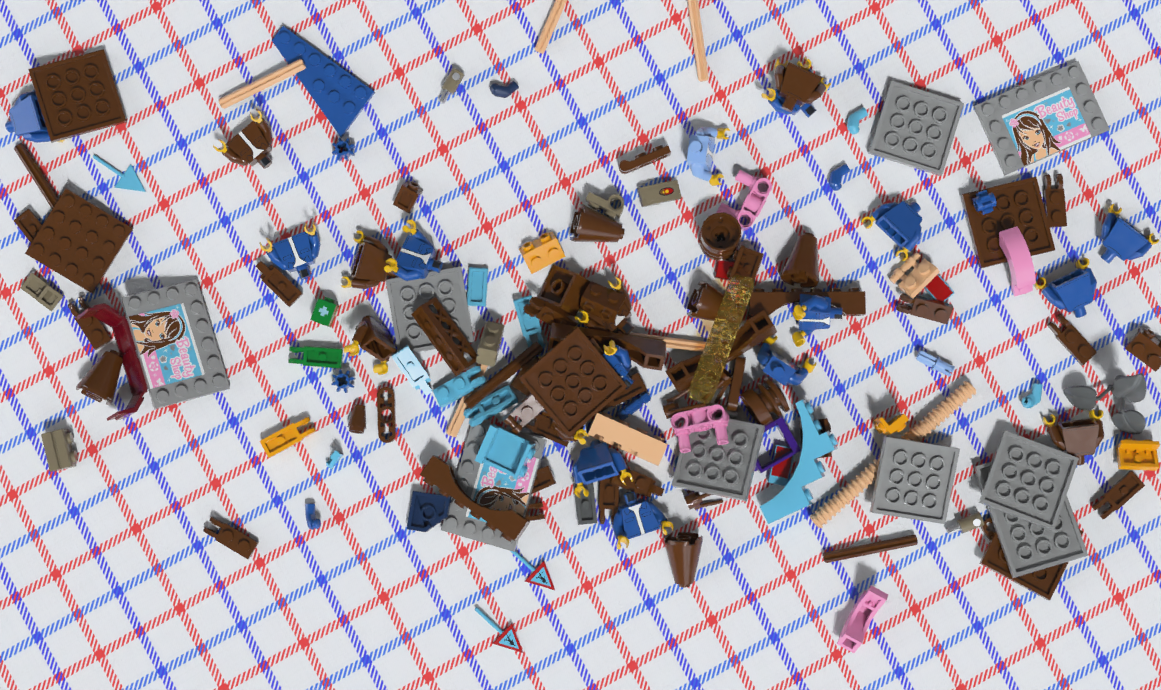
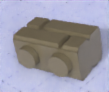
M491 321L485 322L477 351L476 362L478 364L495 366L503 338V324Z
M59 429L41 434L50 472L76 467L78 455L72 449L71 443L74 442L72 433L68 432V429Z

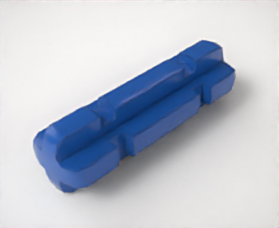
M646 391L642 392L639 398L636 397L627 403L624 409L621 408L616 412L622 421L629 417L628 414L632 415L640 409L643 403L646 404L651 401V397Z

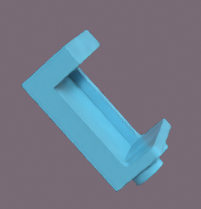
M493 424L489 426L475 461L490 465L518 480L527 473L528 467L526 465L528 460H532L536 452L534 446L536 443Z

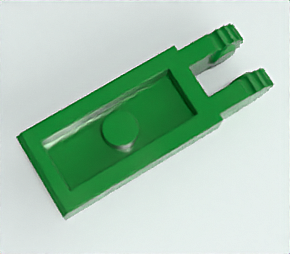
M304 346V348L290 347L289 349L293 353L304 352L303 360L291 358L288 360V363L342 369L343 349Z

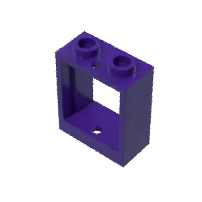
M783 417L766 425L764 432L776 426L791 451L761 466L757 459L755 471L763 473L801 451Z

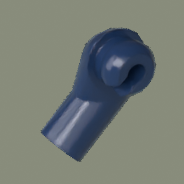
M514 80L507 86L493 83L490 86V91L496 97L507 98L519 86Z

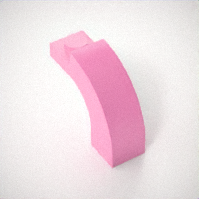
M1017 226L999 232V246L1004 252L1010 267L1011 291L1014 297L1033 291V284H1036L1035 271L1022 233Z
M872 585L867 591L864 590L844 624L837 642L839 646L855 653L862 644L873 617L887 600L888 594Z

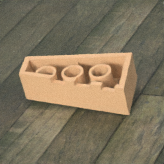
M607 413L596 414L588 432L589 436L659 466L668 445L664 443L665 439L657 435L652 438L647 435V431L638 427L636 430L629 427L630 424L625 421H614L612 416Z

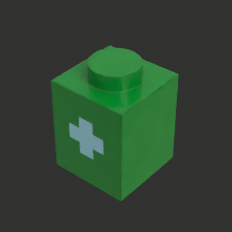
M324 297V300L318 298L310 320L331 328L339 306L335 304L333 299Z

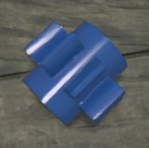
M339 138L337 144H332L335 147L332 154H338V161L345 158L348 162L350 155L355 156L352 152L355 145H349V138L346 141H342ZM346 146V148L348 149L347 152H341L340 148H344Z
M987 190L976 193L977 197L973 198L975 210L977 212L982 211L983 215L994 211L993 207L997 205L994 194L992 192L988 193Z
M339 370V375H332L335 378V382L331 383V385L338 386L337 392L344 389V392L348 393L347 388H354L352 381L356 378L349 377L350 371L343 374V371ZM346 377L347 385L343 384L340 386V378L344 379Z

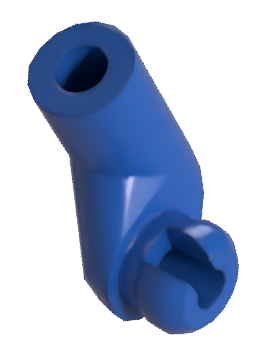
M843 164L831 172L829 186L832 190L838 191L841 189L842 176L850 172L847 164Z
M315 503L305 504L308 528L311 530L319 529L321 521L315 518Z

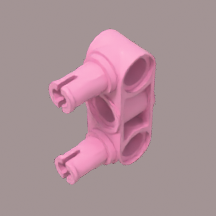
M740 169L735 180L748 186L751 191L744 200L741 210H735L721 203L717 213L724 212L732 215L738 220L741 230L745 231L752 226L756 217L761 212L772 189V184L767 178L753 177ZM758 184H765L767 186V191L760 192L758 190ZM740 217H747L749 224L742 225L739 221Z
M721 405L694 408L676 413L671 418V425L674 428V434L678 437L681 453L691 451L689 438L691 433L702 432L712 428L715 429L718 445L729 443L726 428L728 426L729 414ZM722 412V416L719 419H715L716 414ZM685 420L684 425L678 427L679 422Z

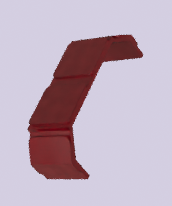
M105 303L94 305L76 318L79 320L94 316L112 327L119 353L123 359V367L132 398L125 410L118 411L109 416L107 421L125 419L138 411L144 400L143 395L148 392V387L139 358H137L135 344L127 319Z

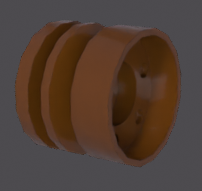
M724 212L710 215L703 222L699 238L703 254L716 261H724L731 258L738 248L741 238V226L738 220Z
M769 377L763 379L766 388L760 382L757 383L759 393L749 388L740 394V398L757 424L764 426L773 421L770 412L773 411L780 417L782 414L779 407L785 413L790 410L783 392Z

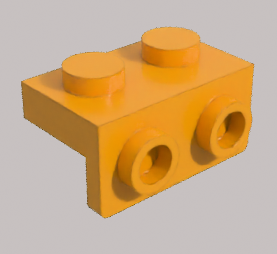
M553 232L544 233L538 239L526 242L519 248L531 274L566 257Z
M899 414L887 423L882 417H877L873 419L875 423L873 426L879 434L890 435L893 432L896 433L903 430L907 426L905 423L909 419L905 414Z
M1133 439L1121 440L1116 448L1118 469L1157 471L1159 469L1157 449L1160 446L1159 441L1150 439L1143 441Z

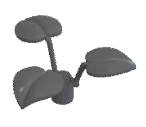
M1143 373L1133 376H1116L1113 385L1109 384L1108 388L1099 396H1096L1097 392L1095 389L1088 386H1072L1064 389V395L1069 402L1081 410L1095 408L1096 401H1099L1111 391L1113 396L1121 398V412L1114 413L1112 417L1114 425L1122 432L1128 434H1140L1146 426V420L1140 412L1135 410L1125 411L1124 409L1125 398L1134 403L1140 402L1145 398L1147 386Z

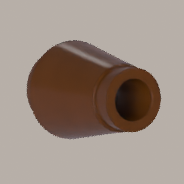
M354 405L347 426L349 427V432L363 434L364 429H367L364 405Z

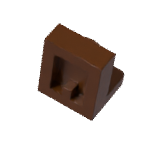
M406 181L401 186L393 205L410 214L423 189L413 181Z

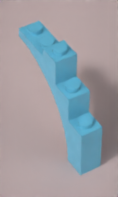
M806 400L795 403L801 417L803 430L802 452L798 466L784 489L773 499L760 506L768 524L813 504L811 501L813 499L812 493L809 489L805 488V485L824 477L823 472L826 471L821 461L818 462L817 458L838 449L836 446L838 441L833 433L830 434L829 431L821 433V430H823L821 423L818 419L815 420L812 414L814 409L811 403L806 402Z

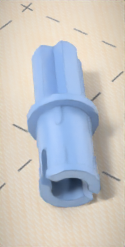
M923 350L916 357L917 361L931 367V370L935 369L948 377L951 376L950 372L953 373L955 366L941 360L939 356L935 357Z

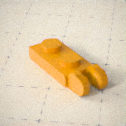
M306 417L297 423H292L262 439L260 443L268 458L302 441L303 438L316 432L315 428H310L302 434L298 430V427L308 424L311 421L310 418Z

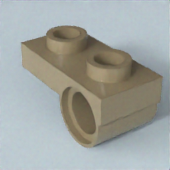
M591 192L588 193L586 202H588L589 207L595 210L600 208L606 211L605 215L613 219L621 217L624 208L622 196L614 194L608 200H605ZM618 200L621 206L618 209H614L610 205L611 201Z

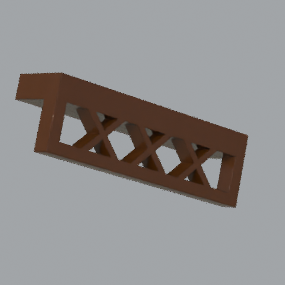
M436 297L419 306L411 314L455 376L460 375L468 367L476 363V352ZM430 305H434L437 309V314L430 310ZM441 321L446 322L449 328H443ZM452 336L460 341V345L453 342ZM464 352L468 353L473 360L468 362L463 356Z

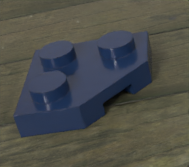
M413 491L407 529L421 532L431 530L449 516L452 497L447 498L443 495Z

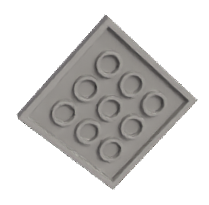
M891 81L868 154L942 176L964 103Z
M462 267L444 269L439 273L432 271L428 273L425 279L419 278L417 280L405 281L398 277L386 280L397 350L406 345L410 347L413 353L436 349L411 315L419 306L435 297L469 343L474 342ZM430 305V310L437 314V309L434 305ZM441 321L443 328L448 329L447 323ZM452 336L453 342L460 345V341Z
M729 419L728 426L726 427L729 443L725 445L717 444L714 428L691 433L689 435L691 451L688 453L680 452L672 486L747 502L765 426Z
M1005 430L978 503L1054 531L1079 458Z
M884 436L870 512L945 524L960 449Z

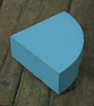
M334 451L326 466L332 470L343 454L339 451Z

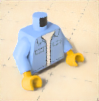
M700 127L695 135H690L687 163L693 176L709 181L712 186L722 185L718 178H724L722 174H711L715 137L717 139H729L725 137V131H730V129Z

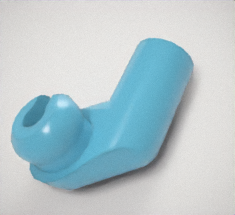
M864 107L848 117L847 129L850 134H857L860 130L858 127L859 121L868 116Z
M1033 383L1032 393L1021 401L1023 407L1032 408L1041 401L1042 384Z

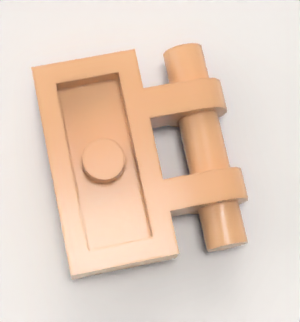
M917 252L909 256L900 268H896L893 271L894 274L889 278L893 284L900 279L899 289L912 299L940 272L936 266L925 258L920 263H917L921 258ZM912 267L913 270L908 275H905V273Z

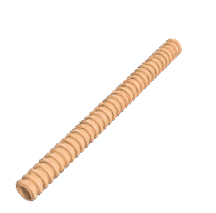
M964 381L963 385H959V389H955L954 393H950V397L947 396L945 401L942 400L940 405H936V409L933 408L931 413L928 412L927 417L924 416L923 420L918 421L919 424H914V428H910L909 432H905V436L900 438L923 441L922 438H926L927 434H931V430H935L936 426L941 425L940 422H944L945 418L948 419L950 414H954V410L957 411L959 406L962 407L963 402L966 403L968 398L971 399L972 395H976V389L971 383ZM881 455L878 456L877 460H873L874 463L868 464V468L865 467L864 471H860L859 476L856 475L855 479H851V483H846V487H842L841 491H837V495L834 494L832 499L829 498L828 503H823V507L820 506L818 511L815 510L814 515H810V519L818 528H822L823 524L826 525L828 520H832V516L835 517L837 512H841V508L844 509L846 504H850L849 501H854L855 496L858 497L860 492H864V488L867 489L868 485L873 484L872 481H876Z

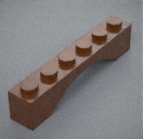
M781 288L772 289V292H764V289H753V292L748 294V317H753L763 310L769 316L784 305L800 302V294L830 297L831 307L843 308V316L866 315L865 291H860V288H849L848 292H841V288H830L829 292H822L821 288H812L810 292H803L802 288L791 289V292H784V289Z
M765 310L747 320L735 333L717 346L698 356L681 361L665 372L680 393L712 373L716 368L719 369L777 333V330Z
M552 322L548 351L578 326ZM578 327L588 339L593 337L602 351H604L603 345L609 346V341L613 340L616 345L628 351L630 360L636 362L641 367L662 371L666 353V341Z
M433 455L420 473L424 477L423 481L430 486L436 485L440 488L438 492L447 498L449 495L453 497L456 505L463 509L464 507L470 509V514L478 520L482 518L487 521L486 526L494 531L497 528L502 532L501 536L510 542L512 540L518 541L531 522L515 510H493L475 502L459 485L453 467L438 456Z

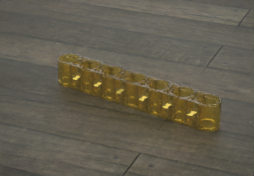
M734 275L728 283L688 393L692 400L709 403L714 397L754 289V281L751 277Z

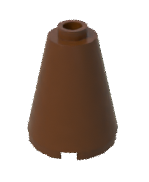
M584 204L577 206L580 208V211H575L570 229V233H574V236L570 237L571 241L618 242L619 239H623L625 229L622 228L621 223Z
M805 232L798 236L781 273V279L785 283L793 286L794 282L800 283V287L803 288L817 286L819 282L818 243L814 234Z
M700 281L698 283L700 288L698 290L694 289L687 306L690 312L687 315L692 318L727 324L739 322L742 316L741 307L707 282Z
M115 350L105 351L77 384L76 390L82 389L81 393L100 403L103 399L107 401L106 405H111L123 363L121 354Z
M678 532V536L672 537V533L665 535L664 543L674 582L679 584V587H690V584H693L695 580L703 536L699 537V534L691 532Z

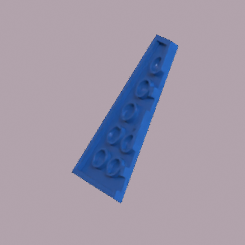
M282 26L272 39V42L288 64L299 59L303 60L306 68L296 73V75L342 138L375 92Z

